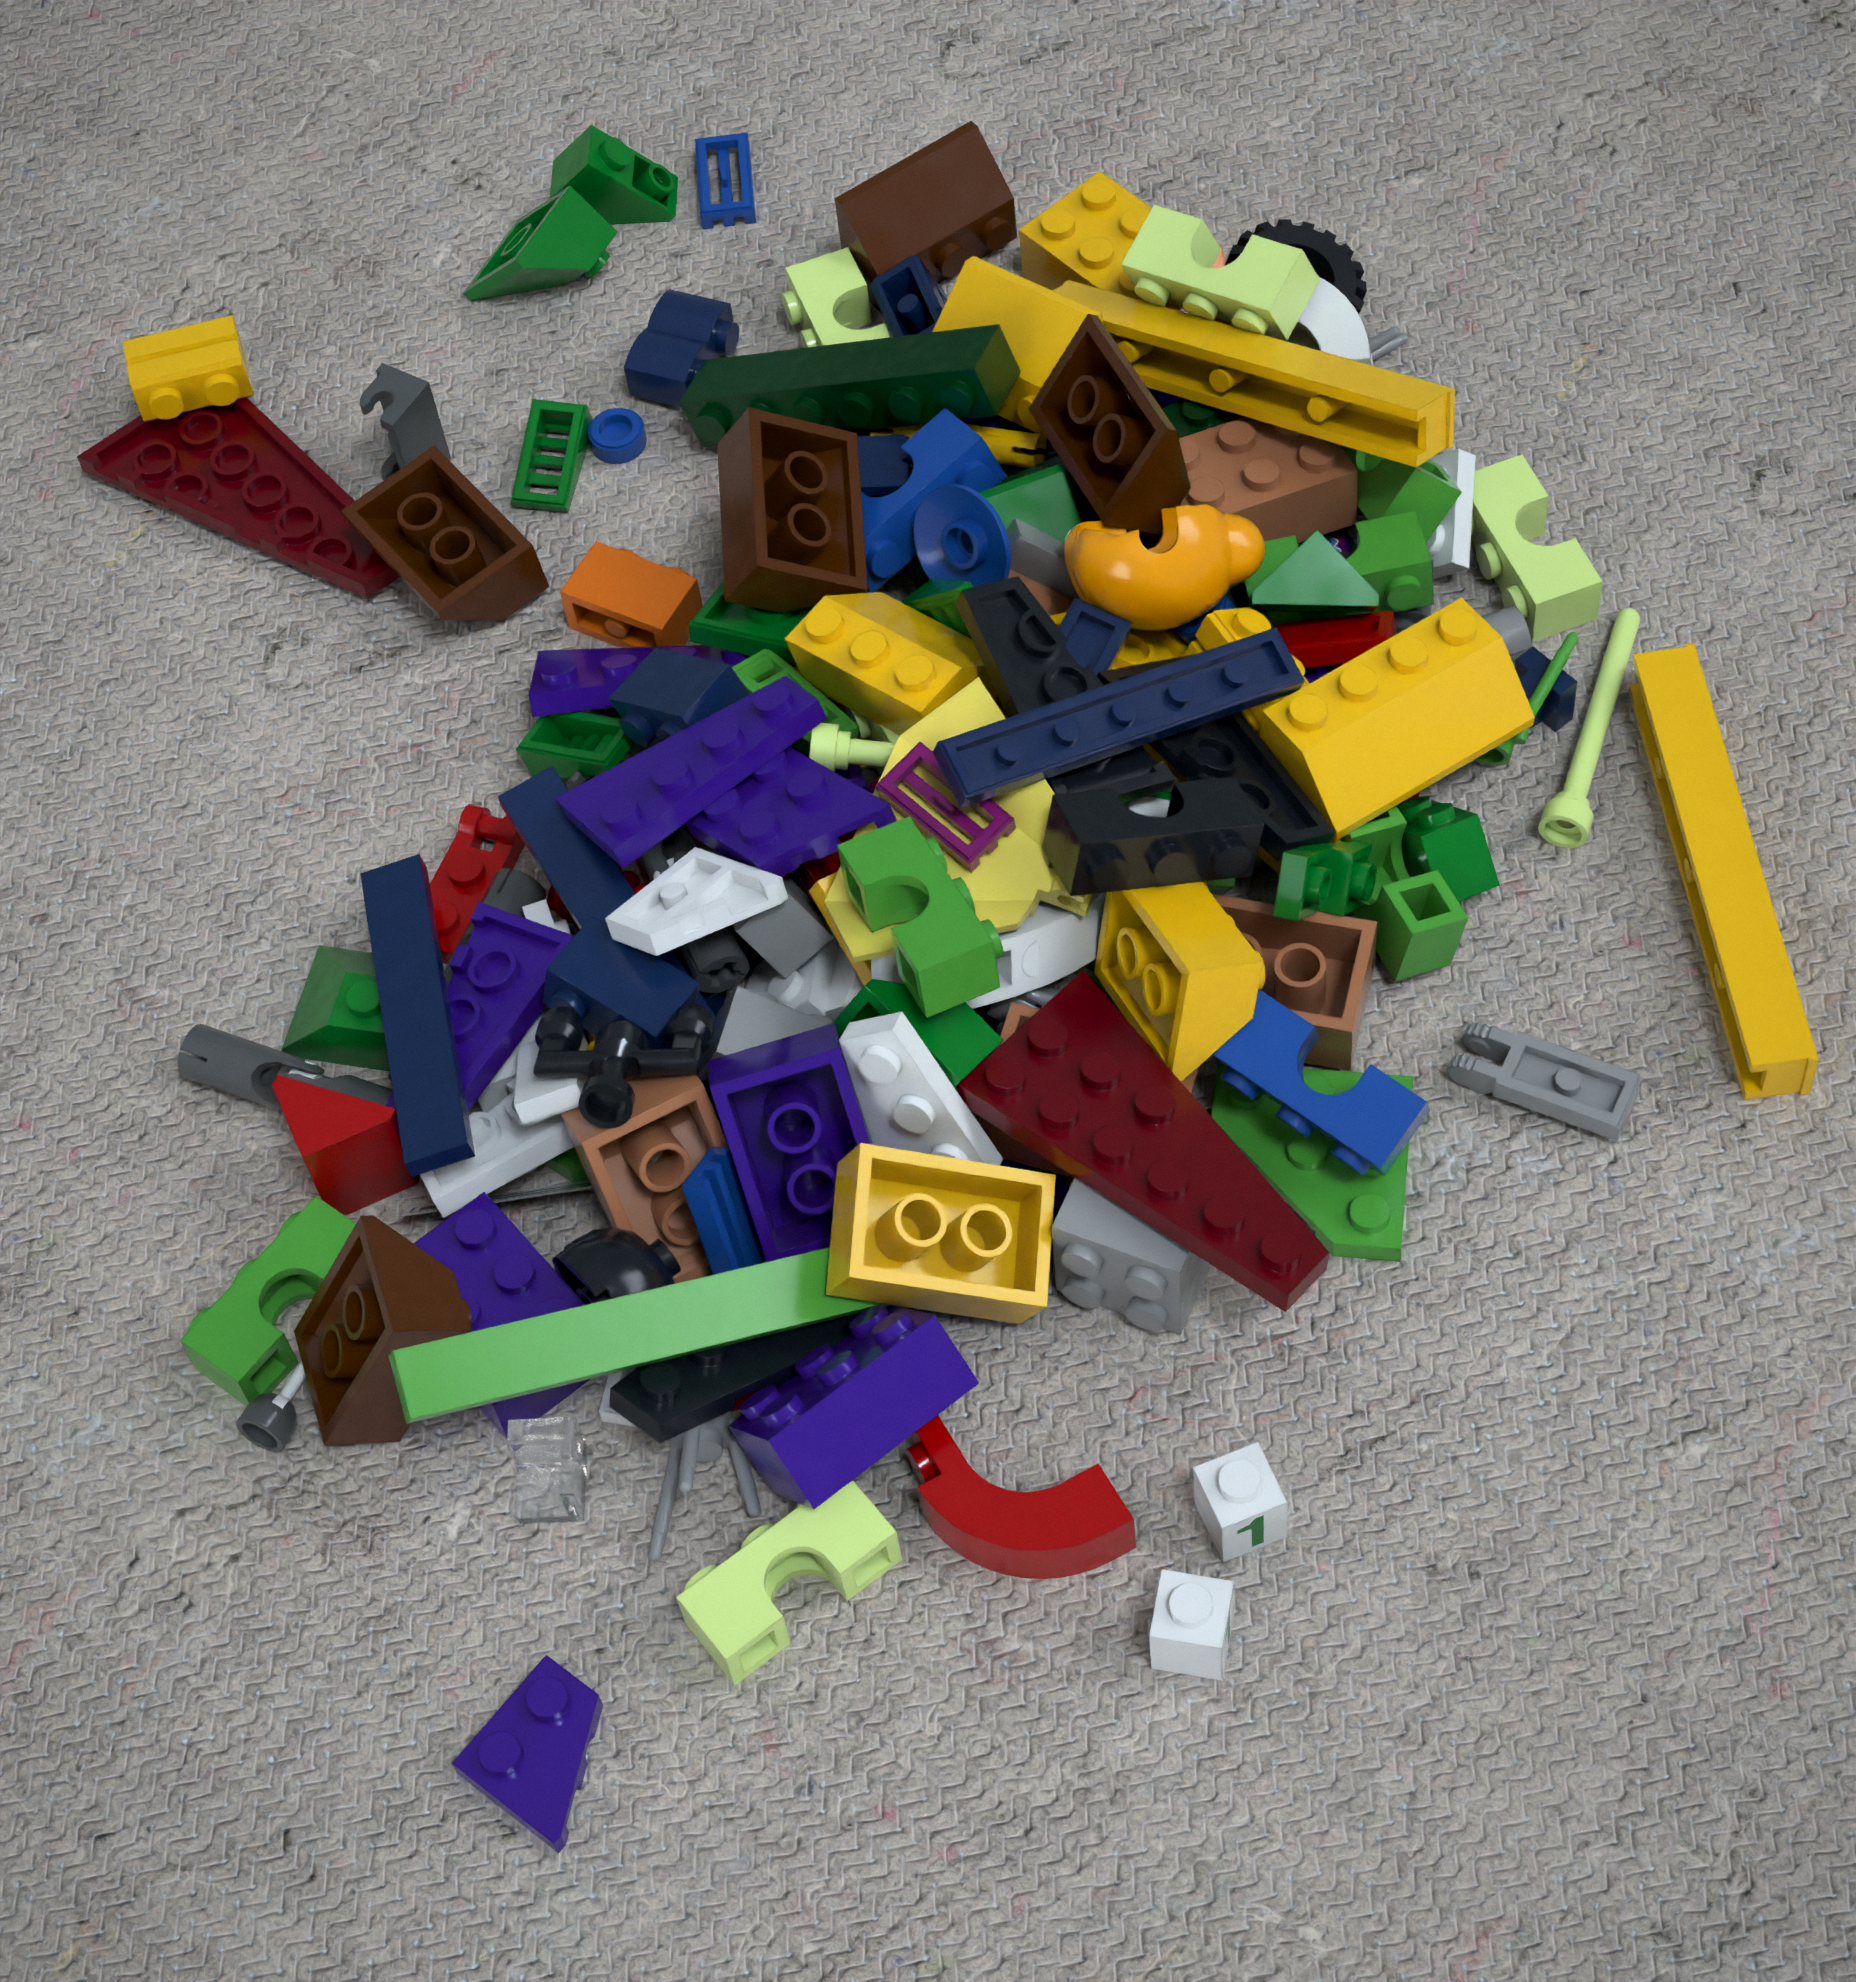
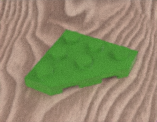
M1217 1062L1211 1117L1289 1207L1294 1209L1315 1231L1316 1238L1334 1257L1400 1262L1409 1142L1385 1176L1371 1167L1362 1176L1330 1154L1336 1143L1314 1129L1309 1138H1306L1278 1119L1275 1115L1281 1106L1261 1092L1252 1101L1225 1083L1221 1076L1226 1068ZM1303 1068L1305 1084L1312 1090L1325 1095H1337L1350 1090L1364 1074L1362 1072ZM1387 1074L1410 1091H1413L1414 1076Z

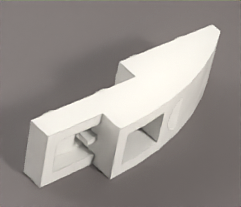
M1106 892L1095 893L1096 895L1086 917L1040 900L1034 916H1027L1019 929L998 933L1004 951L1003 957L996 959L1000 988L969 1000L966 1003L973 1009L1016 997L1061 979L1093 961L1097 956ZM895 955L871 959L872 979L904 984L899 976Z

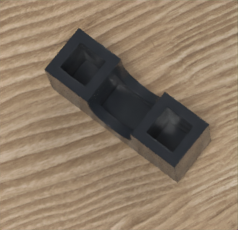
M1234 777L1175 782L1167 816L1164 818L1147 817L1135 813L1122 803L1114 789L1056 794L1052 796L1042 848L1070 896L1252 876L1264 822Z

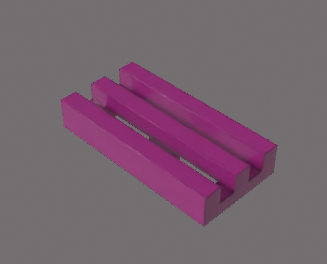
M919 742L875 785L877 794L904 818L910 816L922 833L927 837L933 836L945 852L972 873L980 865L979 858L985 852L990 855L998 847L997 840L1003 834L1008 837L1016 829L1015 820L989 798L969 805L990 822L985 829L976 824L913 772L920 765L951 790L933 751L922 742ZM902 782L971 839L972 842L967 845L897 786Z

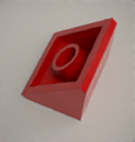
M276 1076L272 1088L312 1180L324 1202L346 1216L417 1185L421 1176L412 1177L404 1164L395 1108L284 1076Z

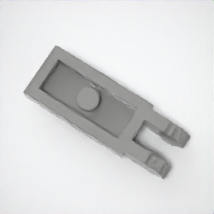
M1472 1022V1024L1467 1025L1461 1038L1463 1040L1462 1044L1466 1045L1465 1048L1477 1053L1478 1056L1483 1055L1489 1060L1495 1062L1504 1061L1501 1067L1479 1058L1474 1059L1471 1055L1457 1054L1452 1057L1446 1069L1447 1075L1451 1077L1450 1080L1480 1094L1493 1092V1096L1618 1141L1641 1090L1643 1077L1640 1074L1520 1031L1516 1035L1494 1026L1489 1027L1486 1023L1481 1024L1480 1022Z

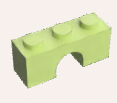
M1154 205L1121 263L1135 285V293L1144 301L1164 307L1166 303L1183 307L1191 315L1213 321L1217 318L1233 323L1237 328L1262 335H1271L1287 341L1320 282L1304 251L1252 234L1237 259L1226 266L1212 268L1222 250L1203 219Z
M848 247L785 268L789 291L781 293L782 303L790 324L793 326L800 323L803 329L799 332L803 348L892 337L887 323L868 329L854 330L872 324L867 284Z
M1523 454L1475 470L1471 543L1476 550L1477 562L1483 576L1487 580L1494 579L1502 592L1504 608L1513 605L1519 609L1527 623L1531 640L1535 642L1597 620L1603 581L1576 538L1552 546L1536 545L1527 541L1545 534L1549 495Z
M853 1480L815 1509L798 1503L795 1510L776 1524L767 1523L751 1532L743 1541L741 1549L719 1566L709 1565L691 1577L684 1588V1592L676 1597L685 1624L731 1682L737 1685L791 1644L784 1616L773 1604L774 1597L783 1584L797 1576L817 1575L830 1581L846 1601H849L902 1561L897 1532Z

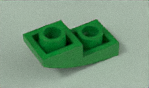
M1361 841L1330 842L1302 846L1283 852L1273 916L1300 921L1317 911L1344 916L1360 908L1363 905V901L1367 902L1370 899L1376 881V865L1370 863L1372 844Z

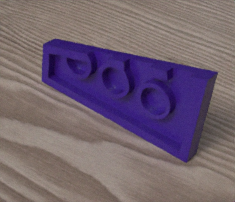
M706 645L538 651L528 694L532 716L537 717L614 707L608 698L655 648L730 664L731 667L751 656Z
M784 676L554 799L564 816L624 869L819 725L827 717L818 699L789 677Z
M479 901L470 919L474 929L467 945H458L449 965L454 974L447 987L468 1112L546 1007L543 1003L547 968L574 937L571 934ZM392 1091L386 1106L396 1109L394 1093Z

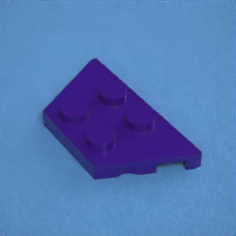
M787 747L687 821L686 825L694 838L723 856L757 869L783 876L796 870L804 862L821 859L837 852V845L841 844L839 836L873 821L878 829L896 822L897 819L888 802L795 749Z

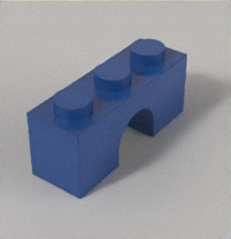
M946 408L900 446L913 465V471L903 486L895 492L882 497H870L861 491L867 586L870 593L876 592L917 556L913 532L914 520L919 504L928 493L949 484L964 485L979 493L997 486L1007 477L983 438Z
M1259 990L1253 1019L1214 1054L1220 1065L1226 1068L1221 1079L1252 1101L1259 1092L1281 1106L1275 1116L1304 1137L1309 1138L1314 1129L1335 1142L1336 1145L1330 1154L1358 1174L1364 1176L1371 1167L1385 1176L1430 1112L1427 1101L1372 1064L1369 1065L1357 1084L1344 1093L1325 1095L1312 1090L1305 1084L1303 1066L1307 1055L1320 1038L1316 1027L1262 990Z

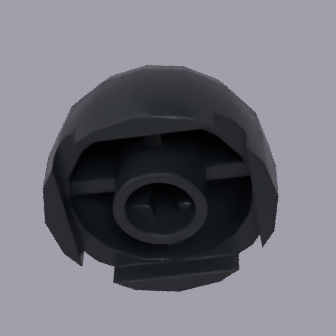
M616 1227L592 1230L566 1245L564 1250L552 1259L556 1272L586 1305L676 1284L673 1277L681 1272L676 1258L660 1239H656L648 1244L635 1232Z

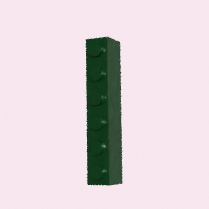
M996 324L708 359L701 366L680 399L679 404L702 447L717 446L749 407L849 432L927 424L944 408L948 409L960 420L994 417L1000 411L1021 371L1000 325Z

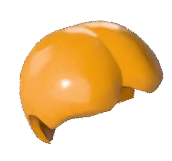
M1208 504L1161 509L1163 527L1161 539L1154 547L1146 549L1139 538V529L1126 533L1125 528L1104 525L1102 521H1086L1073 527L1065 537V565L1074 590L1081 600L1132 622L1131 629L1147 631L1172 629L1201 617L1222 600L1229 587L1245 581L1256 573L1263 562L1265 554V543L1258 527L1247 518L1227 512L1222 513Z

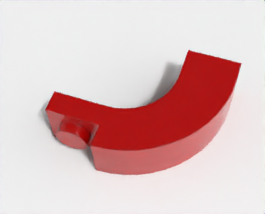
M938 1415L912 1434L913 1445L906 1449V1454L913 1470L922 1483L917 1488L923 1517L932 1530L949 1547L969 1561L1004 1575L1031 1579H1050L1077 1575L1096 1569L1136 1548L1134 1518L1099 1463L1054 1487L1034 1492H1017L995 1486L979 1476L970 1467Z

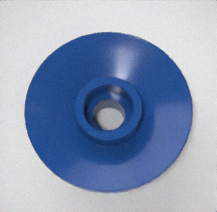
M959 484L944 485L928 493L917 509L913 532L917 556L929 580L939 578L970 581L973 587L1008 579L1011 567L1010 542L1005 526L990 502L977 491Z

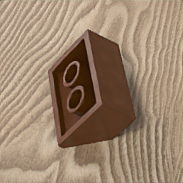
M972 121L835 198L841 249L849 248L867 284L869 302L881 314V309L870 285L873 279L909 256L918 255L931 276L940 283L960 273L965 261L972 256L981 259L993 251L1000 250L1007 243L1017 238L1014 197L978 126Z
M1087 314L1028 410L1104 525L1130 530L1139 529L1141 532L1160 535L1163 528L1161 509L1176 508L1191 489L1177 430L1099 317Z
M749 407L717 444L725 601L781 613L815 606L826 595L865 593L868 590L857 433Z
M435 445L341 511L344 519L440 620H504L549 588L533 545Z
M374 1215L360 1216L294 1330L324 1445L400 1442L411 1423L406 1424L388 1355L393 1350L471 1331V1309L468 1302L461 1297L454 1271Z

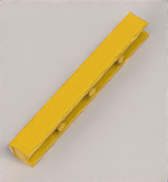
M1070 280L1065 281L1063 285L1052 290L1102 312L1103 325L1148 388L1416 468L1444 449L1454 446V388Z
M1690 643L1685 644V647L1634 654L1633 665L1639 683L1629 684L1628 692L1744 1100L1799 1092L1800 1095L1810 1094L1819 1058L1695 644Z

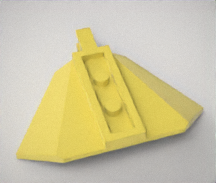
M979 677L898 737L879 781L919 742H922L933 751L939 741L1006 719ZM918 765L913 770L914 773L942 794L981 828L985 829L990 824L972 807L960 808L953 792L922 766ZM1046 779L990 798L1014 818L1016 829L1008 837L1003 834L997 840L998 847L990 855L985 852L979 858L980 865L972 873L942 849L947 863V873L952 880L958 877L964 880L972 896L976 916L980 922L989 919L997 933L1019 929L1027 916H1034L1040 900L1086 917L1096 895L1070 896L1042 848L1052 796L1055 795ZM902 782L897 786L967 845L972 842L971 839ZM875 788L873 794L879 797ZM891 807L897 821L904 818ZM874 821L857 828L853 838L876 830L877 827ZM921 832L925 839L928 838L924 833ZM840 865L824 903L854 962L895 955L891 928L905 922L892 924L871 932L846 892Z

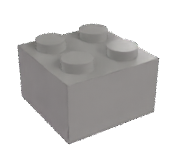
M1074 1178L1052 1225L1056 1291L1062 1292L1067 1299L1079 1306L1090 1309L1101 1306L1123 1314L1129 1321L1140 1328L1149 1331L1165 1329L1181 1335L1210 1269L1208 1262L1077 1178Z

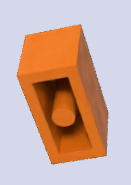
M597 541L592 545L560 591L569 629L620 648L684 646L690 638L688 624L703 607L698 580L686 571L677 567L667 568L643 559L631 550L625 548L616 549Z

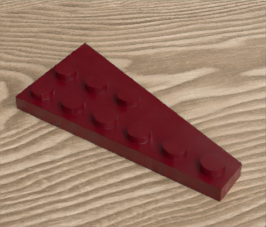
M247 397L237 399L232 404L226 406L212 405L183 412L172 419H155L144 422L140 415L77 456L83 472L366 599H369L399 578L396 572L344 519L341 511L355 500Z
M1084 970L1074 977L958 1084V1093L972 1112L1284 1312H1287L1327 1270L1329 1251Z

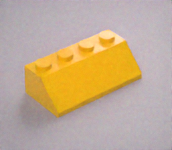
M1461 597L1262 710L1259 736L1335 831L1332 838L1337 841L1533 726L1535 716L1502 636Z

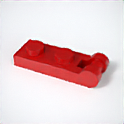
M468 804L462 811L458 832L430 883L444 964L449 963L471 921L470 919L478 901H482L497 871L502 868H510L512 871L525 847L524 841L507 815L503 819L491 816L488 808L474 804ZM484 839L496 842L491 852L480 849Z

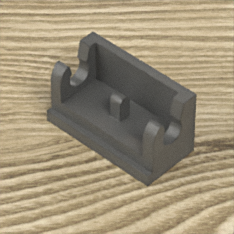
M382 363L376 370L377 377L361 395L360 407L362 413L366 415L380 401L384 411L380 418L382 428L388 430V439L394 451L382 466L383 480H386L434 445L450 461L451 456L429 382Z

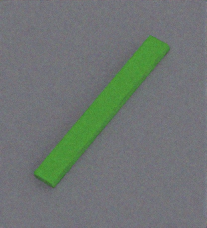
M830 1247L405 1347L393 1350L388 1356L405 1421L408 1424L861 1313L883 1303L826 1295Z

